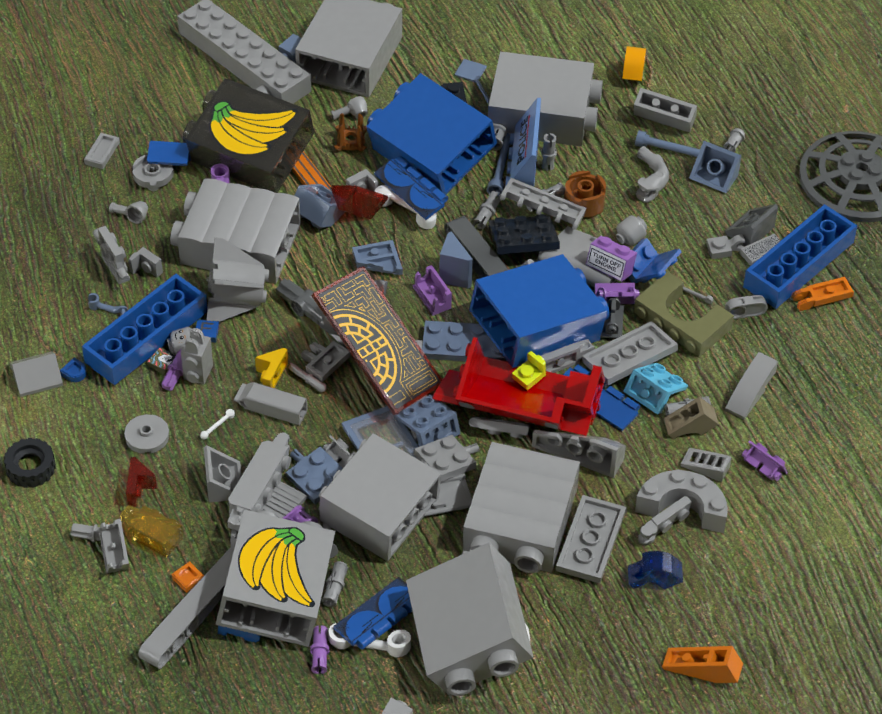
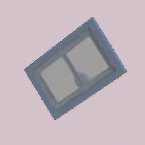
M392 404L341 423L357 451L364 439L368 440L373 433L415 457V448L419 447L406 425L397 419V411Z

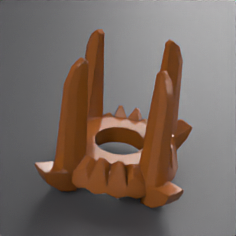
M341 113L339 125L335 127L338 135L336 139L337 145L334 148L338 151H364L367 148L364 146L367 127L363 125V116L360 113L358 114L356 129L354 126L352 128L350 126L345 128L344 114ZM349 135H353L356 137V139L350 141L347 140L346 137Z

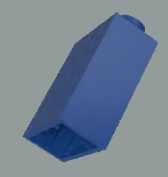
M421 73L411 83L405 82L401 84L395 92L394 99L384 109L379 108L370 115L366 126L372 147L376 152L388 160L392 158L395 160L401 156L445 195L497 144L493 122L490 118Z
M563 254L477 279L469 311L512 368L527 361V353L530 351L541 356L586 339L590 343L599 341L604 322L609 318V307L606 300L602 296L594 294L587 285L586 277L582 270L574 268Z

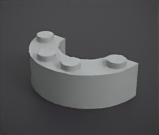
M685 470L666 471L650 478L639 490L635 507L636 513L655 517L664 508L687 496L692 501L690 508L698 513L702 521L701 528L724 534L728 513L725 496L719 487L704 475Z

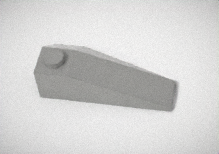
M534 430L532 447L561 458L579 461L581 466L612 478L615 477L625 457L626 445L605 437Z

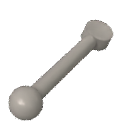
M683 287L684 292L703 299L707 304H712L714 301L710 295L704 296Z

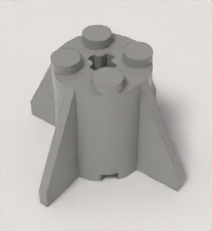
M215 238L213 259L211 263L215 264V267L210 268L209 277L206 278V281H208V292L212 293V297H208L206 320L220 322L259 307L261 303H266L267 291L263 289L264 282H268L269 269H265L262 263L227 240Z

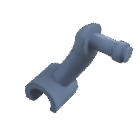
M91 293L88 296V305L91 310L100 308L115 314L121 313V315L127 312L126 306H110L101 303L96 293Z

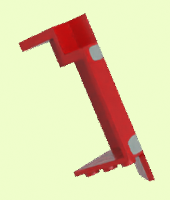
M473 337L472 343H468L465 356H467L465 364L461 365L460 372L449 369L433 396L434 400L587 436L589 426L593 424L596 418V411H599L601 407L599 400L605 378L602 367L593 365L591 375L570 371V375L565 376L546 371V376L527 391L512 378V372L520 366L512 368L508 362L484 357L478 338Z

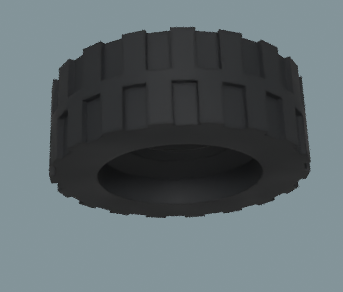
M38 438L21 439L18 442H14L4 455L7 477L17 486H23V488L41 486L46 481H49L50 477L55 473L56 464L52 448L47 442L41 441ZM27 456H38L41 459V464L35 469L23 470L19 467V461Z

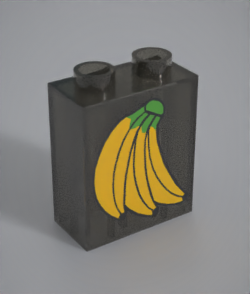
M224 78L217 91L210 90L206 94L202 106L203 113L197 121L191 120L186 125L183 132V142L187 143L192 162L209 169L219 163L227 165L230 177L257 188L278 193L314 135V128L310 110Z

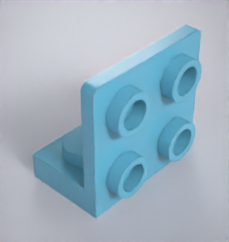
M653 363L634 369L623 392L658 415L662 413L670 395L686 390L688 385L683 382L681 377L666 371L663 365Z

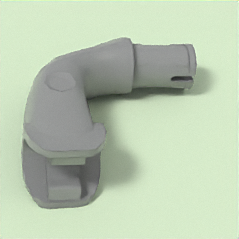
M643 146L638 150L637 157L646 162L655 173L647 178L643 177L638 180L639 189L637 190L636 197L643 203H648L668 183L669 171L659 154H654Z

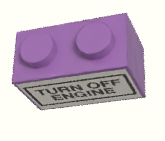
M600 236L590 244L586 265L622 282L632 274L637 252L630 250L627 246L613 242L608 237Z

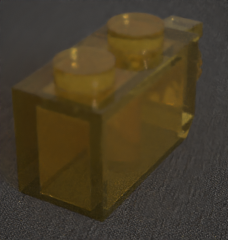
M128 505L120 514L121 520L132 528L133 540L166 558L183 540L182 525L175 519L163 516L156 509H150L144 505L140 510Z

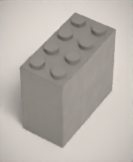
M373 433L368 440L364 439L357 453L355 455L352 454L347 459L345 467L335 473L330 485L324 486L319 494L320 521L388 561L422 520L426 512L433 506V503L438 500L441 473Z

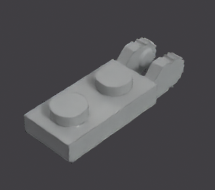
M684 496L653 517L641 527L638 537L639 544L647 546L653 543L658 533L667 532L673 523L678 520L683 521L690 513L689 509L692 501L687 496Z

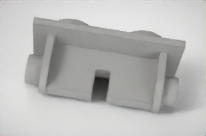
M330 435L329 437L333 441L330 444H325L323 449L336 462L342 458L338 464L344 468L347 459L356 453L353 451L350 454L346 450L349 446L341 438H338L336 441Z

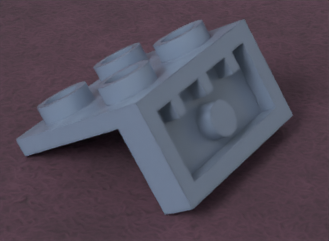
M432 395L424 397L422 400L396 414L400 422L416 433L419 447L450 435L456 437L461 434L456 412L441 401L434 400Z

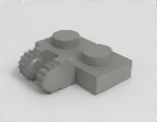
M332 341L326 348L313 342L309 346L313 353L307 350L301 353L302 359L308 363L305 366L306 372L312 374L313 377L321 382L325 381L350 357V351L335 341Z

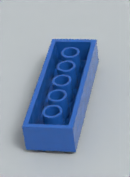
M824 204L746 270L743 287L754 295L763 296L767 304L777 309L791 297L793 292L804 286L854 243L857 225Z
M178 274L173 275L82 345L84 363L113 385H116L149 359L159 347L163 348L168 344L167 338H170L172 331L189 327L206 314V295Z

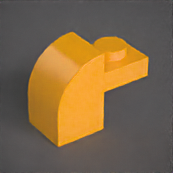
M627 46L622 79L642 81L646 48Z

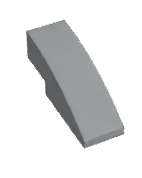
M758 352L739 381L725 407V411L745 420L765 392L766 385L776 373L778 361Z

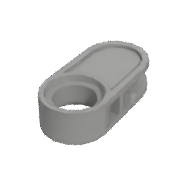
M761 295L733 298L725 304V310L734 315L733 319L759 316L768 309L766 300Z

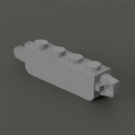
M280 432L273 442L264 441L259 446L228 498L230 515L228 528L239 531L244 509L254 512L263 510L265 502L271 499L273 488L275 485H279L284 469L287 470L291 463V457H289L290 446L288 445L290 437L288 434Z

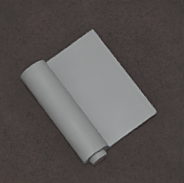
M569 226L558 235L560 249L539 252L538 260L540 261L563 254L574 268L582 270L587 284L595 287V283H615L616 281L615 278L586 265L590 244L597 238Z

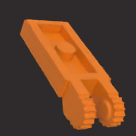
M841 277L809 285L806 288L793 292L791 296L794 301H799L797 308L804 311L809 310L813 306L816 307L851 298L854 295V291L847 279Z

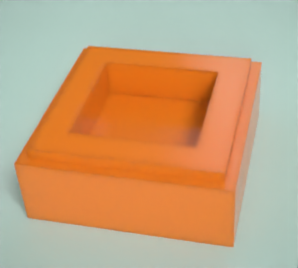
M190 561L171 574L172 579L186 593L192 590L204 577Z

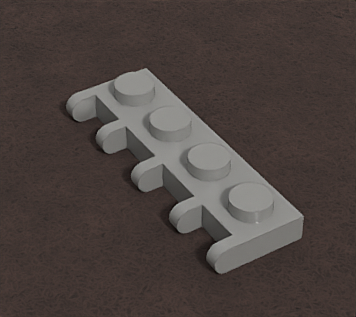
M510 178L500 196V200L504 201L505 198H509L518 202L517 206L520 208L524 204L536 209V214L538 215L543 212L556 217L555 222L559 223L560 220L571 223L573 224L572 228L575 230L578 228L587 209L513 178Z

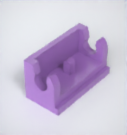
M432 265L427 266L426 274L423 277L417 272L413 288L432 316L451 309L452 293Z

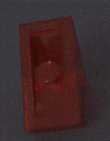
M131 457L126 498L128 507H137L138 498H142L143 489H157V482L154 473L136 457Z

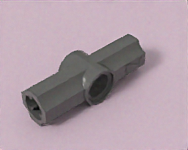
M289 279L280 281L276 288V294L290 303L297 315H306L320 326L325 307L319 302L317 295L310 289L304 291Z

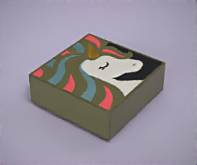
M159 347L147 361V365L166 375L168 372L167 367L169 364H172L176 355Z

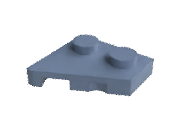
M393 240L352 247V254L357 268L397 275L403 274V268Z

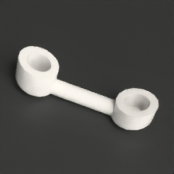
M380 185L374 190L373 203L376 206L386 207L394 201L416 213V222L420 227L432 229L436 225V213L425 220L388 186Z
M335 624L330 626L329 642L337 649H346L352 646L333 629ZM396 630L388 636L387 641L375 640L366 648L384 650L393 657H402L411 648V635L406 630Z

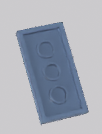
M425 321L422 347L424 359L466 362V347L468 343H472L473 337H476L484 357L508 362L480 324Z

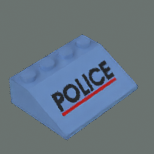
M537 98L515 125V133L510 135V145H513V147H509L508 159H512V162L507 163V174H510V176H506L505 187L510 178L534 187L541 98Z

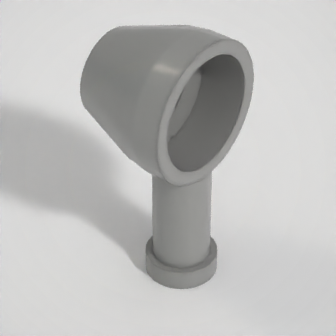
M358 96L351 99L347 106L335 111L332 110L330 113L333 120H337L341 113L344 115L351 113L357 119L360 113L364 118L368 114L367 103L364 97Z
M143 201L132 203L128 207L112 202L109 206V211L125 214L131 222L140 224L147 215L148 206Z

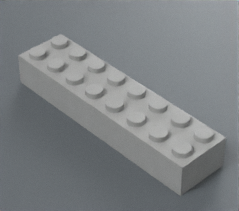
M202 0L177 16L178 30L182 36L254 90L261 85H265L270 90L272 97L282 103L285 109L311 92V74L212 1Z

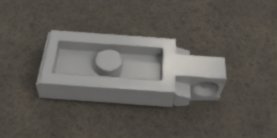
M586 339L545 353L541 357L546 362V371L555 373L579 364L582 355L594 350V346Z

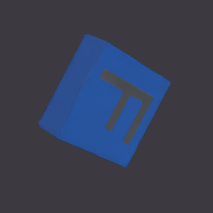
M197 320L196 328L202 330L204 336L211 337V342L216 343L219 321Z

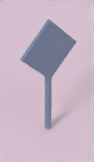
M464 59L454 76L476 82L489 105L490 99L479 81L487 66Z

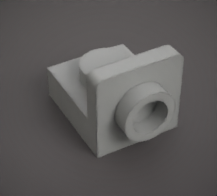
M365 169L346 179V193L352 198L368 189L374 195V190L378 187L379 181L375 175H372Z
M144 247L133 253L128 259L130 272L133 274L141 268L155 277H159L163 273L161 259Z

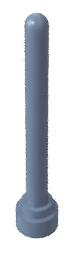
M638 130L635 146L638 147L650 145L695 157L698 156L700 149L652 138L647 132Z
M507 133L503 138V146L500 150L495 175L487 186L488 194L496 191L498 192L497 196H499L503 192L502 176L510 147V133Z

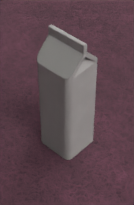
M255 382L249 384L242 383L234 398V401L241 404L247 410L299 426L308 410L307 398Z

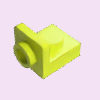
M530 351L527 353V361L512 372V378L528 391L546 376V362L540 355Z

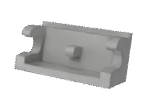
M121 519L114 520L112 524L101 523L98 530L106 573L128 570L129 561Z

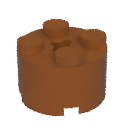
M591 171L575 172L569 176L568 181L565 183L564 199L587 208L584 217L601 214L605 205L606 182L600 175L590 174Z

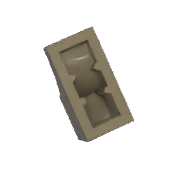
M701 397L694 399L664 418L668 435L673 439L688 433H699L702 435L719 425L714 407Z

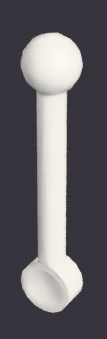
M228 409L224 417L208 430L202 431L200 433L201 439H207L209 434L228 418H234V410Z

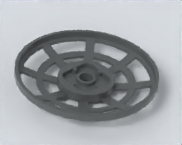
M845 131L827 135L814 142L804 153L799 170L800 183L809 199L820 208L824 204L850 221H882V192L878 189V186L882 183V158L875 154L877 149L882 150V136L862 131ZM847 137L866 138V139H871V140H873V141L862 140V139H850V140H848ZM835 139L839 141L831 145L824 152L813 151L828 141ZM852 144L870 146L867 150H856ZM841 146H844L847 150L842 156L830 154ZM808 158L820 159V176L809 181L806 170ZM826 160L837 162V170L827 173L825 168ZM839 177L847 185L846 189L840 188L831 179ZM825 183L832 191L842 196L838 205L823 198L814 187ZM855 189H858V190H869V189H870V191H871L872 194H870V195L855 194V193H853V191H854ZM850 199L856 201H875L879 211H854L846 209V206Z

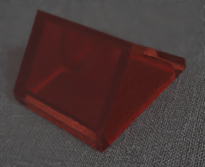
M332 185L331 187L339 210L367 219H372L388 200L387 195L359 186Z

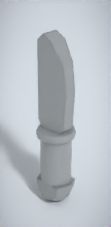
M290 363L288 368L303 378L306 384H310L319 392L326 391L325 383L313 377L312 374H308L294 363Z

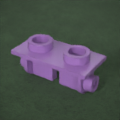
M595 283L594 294L602 296L606 302L610 297H617L620 304H634L635 298L640 294L639 290L635 289V283Z
M749 440L748 443L751 448L749 450L745 449L741 455L744 457L743 460L756 469L763 463L764 465L759 471L772 481H778L781 478V471L785 474L788 473L785 462L779 456L775 455L772 457L767 453L768 450L762 444H754Z

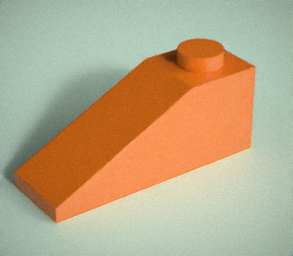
M733 646L675 647L667 649L662 668L713 683H738L743 662Z

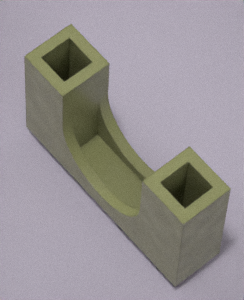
M667 271L663 277L659 278L635 298L634 313L648 323L651 321L655 323L670 338L700 358L732 329L734 315L717 304L697 320L685 321L672 316L667 309L682 296L684 282Z

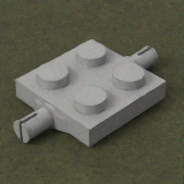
M106 226L95 229L93 236L100 246L101 256L118 284L128 282L130 276L127 273L128 269L124 262L126 254L123 247L117 245L114 233H110Z
M453 435L415 448L414 456L440 472L441 481L475 469L476 461L470 454L479 452V446L477 443L465 447Z

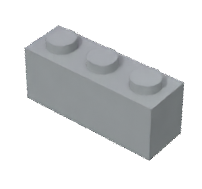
M640 88L634 103V115L690 133L697 116V105Z

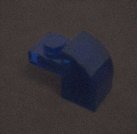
M667 552L642 553V560L628 565V583L635 589L654 581L663 590L683 582L682 562Z

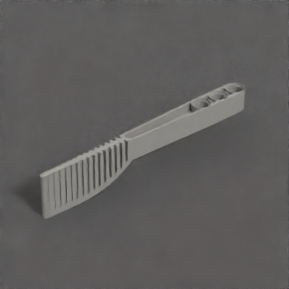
M280 481L279 485H275L273 488L272 497L269 501L265 502L263 510L270 511L277 517L283 518L293 508L302 505L307 499V495ZM231 530L230 549L145 640L139 650V658L158 669L162 668L221 601L239 531Z

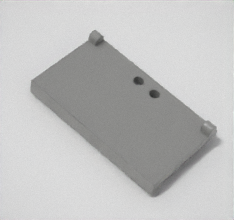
M460 474L440 482L439 498L433 503V506L426 512L425 516L470 508L472 497L465 480V474Z

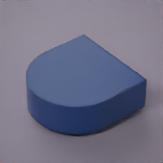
M75 357L60 370L61 376L70 382H80L87 374L84 363Z

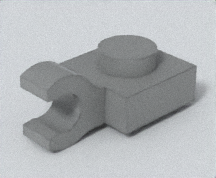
M742 234L736 235L728 240L727 236L708 238L706 245L711 259L732 256V251H740L744 247L745 239Z

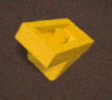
M281 348L255 358L256 371L262 373L260 381L265 386L275 388L288 364V350L286 348Z

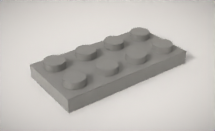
M651 321L582 355V362L590 370H592L593 365L602 367L605 378L604 383L610 385L632 374L634 369L650 365L678 351V344Z
M582 495L558 559L556 571L601 583L626 513V507Z

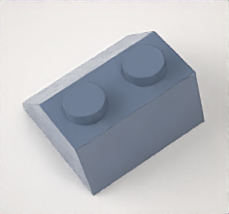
M322 184L299 185L294 195L300 201V217L307 218L317 228L332 226L352 204Z

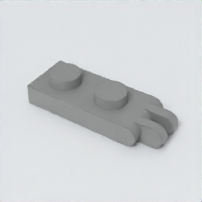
M473 416L469 420V424L472 427L488 429V433L501 435V432H508L511 437L523 438V435H528L530 424L487 417Z

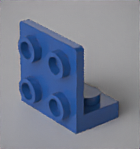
M647 238L641 239L632 249L637 252L632 274L628 278L632 283H645L650 279L663 277L666 274L665 270L677 262V257L680 255L681 250L678 248L658 254Z

